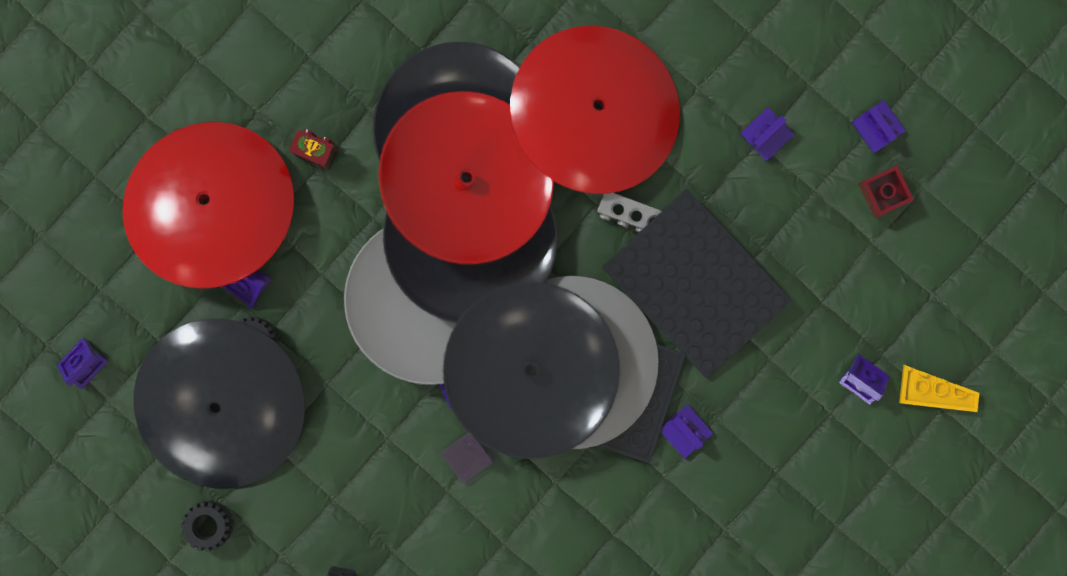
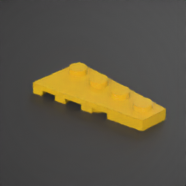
M903 365L899 403L972 412L978 411V392Z

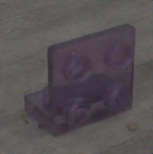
M469 432L441 452L443 459L463 484L493 463V459L481 443Z

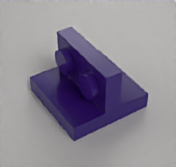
M884 100L851 122L872 153L877 152L906 131Z
M769 107L740 133L765 161L771 158L794 136L791 130L784 124L787 121L783 116L778 118Z
M257 270L240 281L221 287L253 308L259 296L271 284L272 279L260 270Z
M83 337L57 366L65 383L70 386L75 384L83 389L108 360L93 349L90 342Z
M858 354L852 366L840 378L839 383L870 405L875 399L878 401L883 396L890 376Z
M688 404L667 421L660 431L684 459L695 449L701 448L704 445L703 442L713 434Z

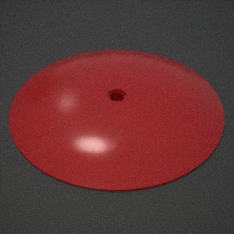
M579 26L551 35L538 44L525 58L516 74L511 92V120L522 150L534 166L545 176L575 191L591 194H609L640 184L656 172L664 163L677 137L680 108L672 77L663 62L648 46L635 37L617 29L603 26ZM594 104H599L601 106V110H596L594 108Z
M449 92L431 97L417 104L401 117L393 127L384 144L379 164L380 192L384 206L394 225L408 241L420 250L438 259L453 263H486L505 257L519 249L541 226L549 210L553 195L554 181L534 166L517 140L511 120L510 104L482 93ZM461 176H468L470 178V182H463Z
M205 122L183 127L155 143L135 166L128 180L123 199V223L127 238L139 259L151 271L169 282L190 288H215L235 283L260 269L275 254L285 239L294 209V191L291 176L276 149L267 140L247 128L222 122ZM205 199H210L206 205H202Z

